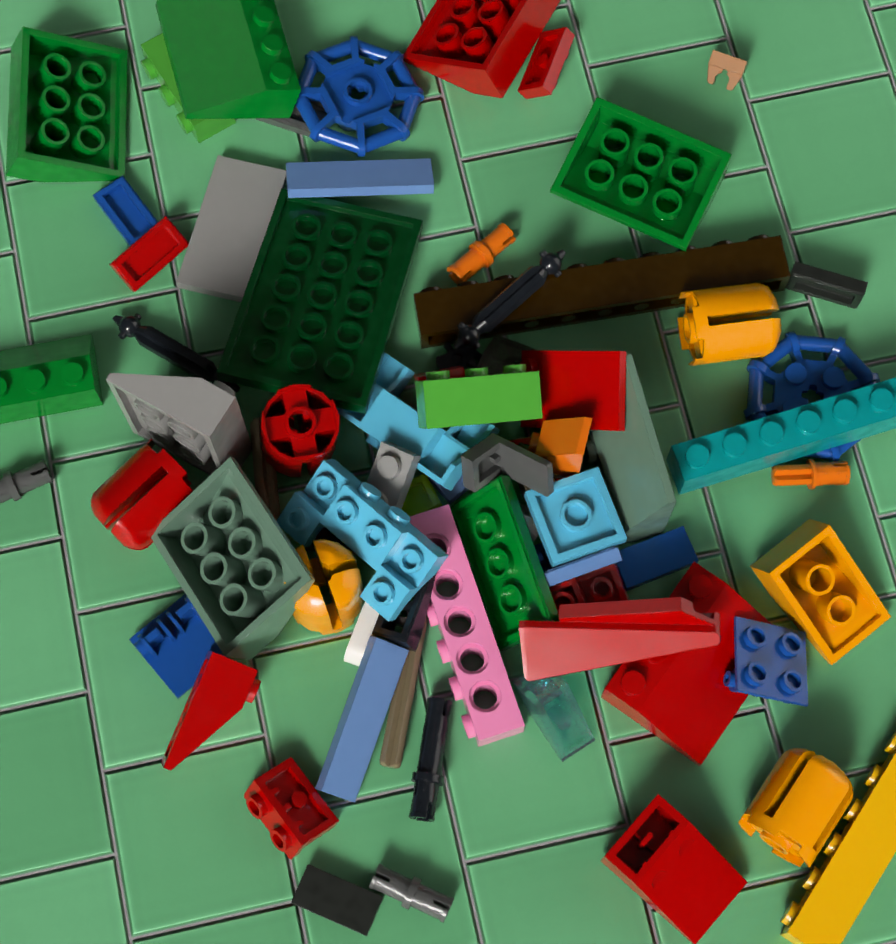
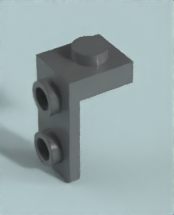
M494 433L461 455L463 486L473 492H477L500 474L510 476L511 479L546 497L554 492L553 465L550 461Z

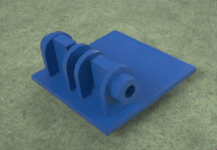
M186 593L129 639L178 699L194 686L208 651L224 656Z
M735 616V668L732 671L728 670L725 672L723 677L724 686L729 687L731 692H739L754 697L807 707L808 684L805 632Z

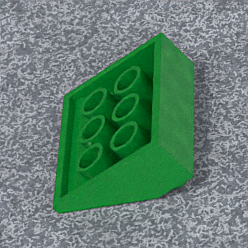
M157 0L155 6L186 119L291 117L301 88L274 0Z
M22 27L11 46L6 176L37 182L115 181L122 175L125 178L128 50Z
M597 97L550 189V193L686 252L726 175L732 154Z

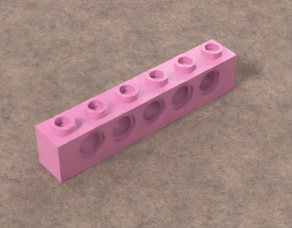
M449 504L410 516V523L433 543L443 548L446 554L449 555L436 573L426 615L431 627L438 625L442 639L436 641L442 663L450 662L454 677L448 678L455 701L463 700L467 714L462 715L461 719L468 739L475 737L477 745L480 747L524 732L525 724ZM443 582H452L458 587L457 593L451 597L440 595L436 589ZM455 618H464L470 623L471 627L467 632L457 634L451 631L449 623ZM475 654L483 660L484 664L476 671H469L462 666L461 660L466 655ZM481 691H488L495 696L496 703L491 708L482 709L474 703L473 698Z

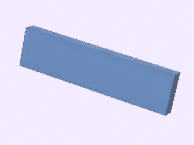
M431 158L286 163L288 198L434 194Z
M369 637L315 789L355 803L409 650L378 637Z

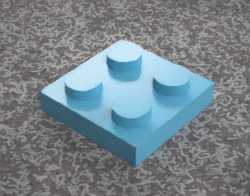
M599 467L553 482L554 492L548 497L532 489L524 493L525 501L552 568L625 543L627 540L626 533Z

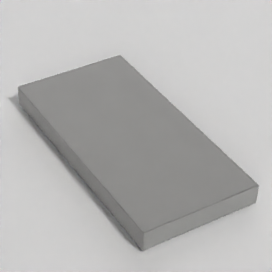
M220 155L217 156L176 281L178 288L237 302L242 301L281 188L285 189L286 170Z

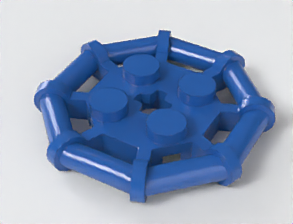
M350 36L349 40L317 52L309 51L305 55L306 62L298 78L301 92L295 104L310 131L309 137L314 142L322 141L357 153V157H365V153L398 140L402 142L410 137L409 129L419 103L424 100V90L416 84L403 60L404 54L399 50L393 52L358 40L357 36ZM350 55V59L344 60L334 65L329 63L331 61ZM359 55L381 62V64L367 65L365 64V59L359 58ZM390 71L395 73L402 87L394 86L388 75ZM316 72H321L325 75V80L322 82L321 87H311ZM356 88L359 93L365 92L366 94L363 96V99H354L350 97L351 90ZM404 100L405 103L399 118H397L390 112L394 101ZM310 101H320L327 115L321 121ZM336 123L345 131L356 130V138L329 128ZM383 123L389 128L365 137V129Z
M792 331L785 334V338L777 344L772 353L765 357H759L757 360H751L747 365L749 372L747 409L743 412L746 420L754 421L768 415L808 404V399L802 398L801 395L802 393H807L808 390L816 391V394L820 395L821 400L879 383L880 378L878 373H873L845 343V338L841 336L838 339L796 335ZM800 350L830 353L827 361L803 359ZM787 354L790 355L792 363L780 374L769 369ZM837 357L856 376V380L848 381L845 378L844 372L833 365ZM764 381L773 385L772 403L762 404ZM860 440L804 457L828 459L829 462L840 461V456Z

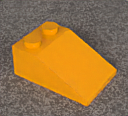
M808 519L750 566L773 600L797 628L805 632V637L830 665L836 663L891 618L829 524Z

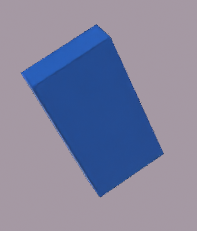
M123 175L93 194L95 202L129 246L158 222Z
M684 526L619 550L622 561L617 562L616 565L625 589L629 591L686 569L693 562L698 563L699 560Z

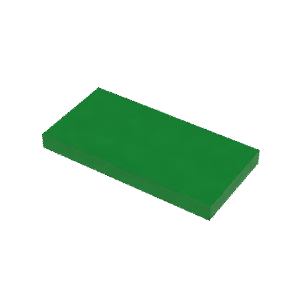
M499 476L477 492L471 493L450 506L499 651H506L520 643L519 621H560L510 476Z

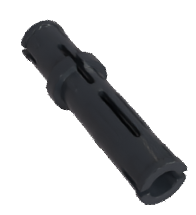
M427 698L417 771L413 772L411 780L415 784L409 818L416 819L417 821L434 822L439 786H443L444 777L441 775L449 716L453 703L450 700L445 702L444 698Z

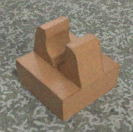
M713 50L708 63V83L713 85L716 76L722 73L723 70H727L729 83L726 89L732 91L744 75L748 61Z

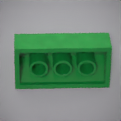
M92 334L0 351V424L103 405Z

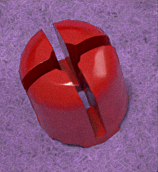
M292 384L279 389L267 402L261 415L260 442H263L262 452L265 460L277 472L289 477H300L302 463H306L309 475L314 474L323 460L331 459L338 439L340 415L334 401L330 400L323 392L311 388L312 386L309 384ZM296 414L300 433L296 429H292V427L294 428L293 416Z
M152 438L93 493L90 500L94 516L107 530L112 528L111 533L123 546L133 550L148 548L153 543L151 537L161 521L193 492L189 487L192 483L187 479V472L165 449L162 448L156 453L152 449L155 446Z

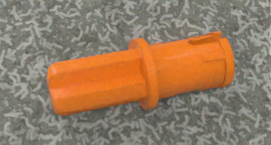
M808 459L806 464L773 466L771 469V480L775 486L807 485L808 489L813 490L816 486L848 485L851 472L846 460L815 462L814 459Z

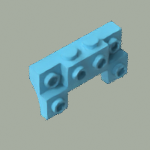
M384 353L366 414L337 408L338 413L369 434L365 441L376 449H379L381 441H389L420 455L417 469L444 488L452 491L462 476L461 455L492 433L497 435L500 429L491 423L450 427L447 431L443 428H419L417 410L398 398L415 372L387 353Z
M335 459L323 460L303 491H296L277 519V523L300 545L303 544L304 547L311 546L320 531L326 527L376 571L360 597L388 622L396 620L406 604L438 572L449 555L410 523L411 518L406 512L398 507L390 506L382 500V493L376 487L367 482H361Z

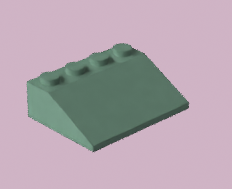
M632 354L626 355L625 431L590 430L585 449L588 463H595V467H599L626 533L627 540L622 544L663 534L676 504V498Z
M229 457L161 521L151 537L225 657L251 660L280 634L296 610V602L308 592L315 581L303 560L233 457Z

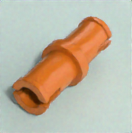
M500 223L481 241L476 240L471 243L469 251L447 267L446 270L449 272V277L458 285L470 279L480 269L489 268L494 263V258L516 241L513 231L506 224Z

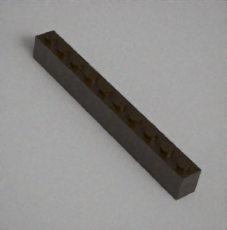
M761 234L753 236L747 241L735 243L730 240H723L704 248L688 246L686 252L681 249L666 254L648 252L639 258L628 260L616 257L608 259L602 264L590 266L585 263L573 264L565 270H560L562 274L557 278L554 274L548 275L543 286L491 332L480 334V339L685 307L686 298L679 299L682 291L760 283L768 286L772 293L784 291L791 275L781 235L769 237L768 235ZM502 275L489 282L465 281L458 284L457 287L442 289L434 286L425 288L420 293H414V310L421 349L442 346L447 342L454 344L459 331L457 325L462 321L465 325L472 324L474 316L518 277Z

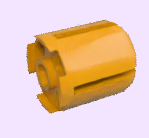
M760 283L682 291L680 293L679 299L686 298L685 314L683 317L677 318L678 332L682 350H690L693 359L688 365L696 366L765 357L775 350L782 332L781 319H763L771 316L772 312L779 311L777 299L768 286Z
M325 539L313 540L317 558L309 560L303 544L295 548L315 581L308 592L296 602V610L292 615L298 624L300 623L308 630L320 632L322 635L339 633L354 623V619L362 608L363 599L360 595L363 592V583L360 569H358L356 559L351 551L340 543ZM322 586L330 588L332 603L329 605H325L319 589Z
M792 748L780 756L738 823L750 837H752L756 830L760 834V838L773 848L771 852L798 867H801L805 862L810 868L853 799V786L844 771L833 761L822 755H816L814 751L805 748Z

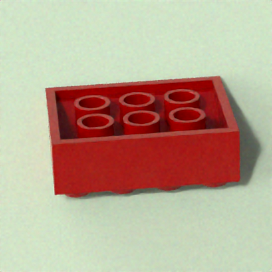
M437 0L405 51L403 60L471 93L503 99L561 0Z
M693 562L668 598L682 597L692 601L694 611L697 613L718 612L720 614V644L623 663L605 687L601 698L692 762L701 766L749 695L731 692L729 687L723 684L725 672L728 670L732 671L735 668L734 617L771 623L727 583L696 562Z

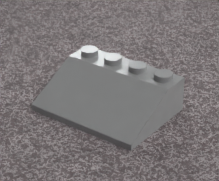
M110 373L106 378L114 397L135 434L148 441L152 438L155 445L201 471L211 475L229 457L235 458L240 467H242L252 451L249 432L246 429L240 406L235 397L236 393L226 384L220 381H215L212 384L198 377Z

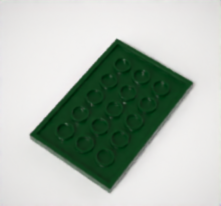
M281 188L217 369L218 380L277 393L279 389L292 384H309L312 386L311 388L323 392L330 400L332 399L337 408L366 414L423 229V220L322 197L288 198L287 190Z

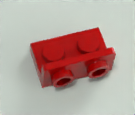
M289 757L253 780L244 794L250 813L263 822L270 832V837L275 847L285 852L289 859L296 857L305 846L328 832L339 822L292 757Z

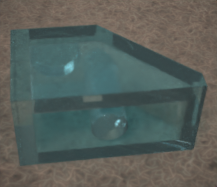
M522 676L513 682L529 714L562 762L595 741L568 683L562 676L535 681H526L525 677Z

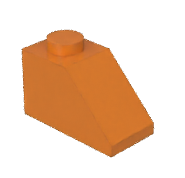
M575 417L543 421L541 432L532 433L528 451L550 461L553 465V474L569 477L580 473L592 418Z

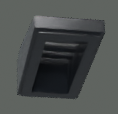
M436 574L414 595L413 602L409 601L403 608L404 611L409 612L407 618L398 615L396 620L388 622L379 614L372 634L387 642L416 652L421 639ZM396 625L403 627L401 633L394 631Z

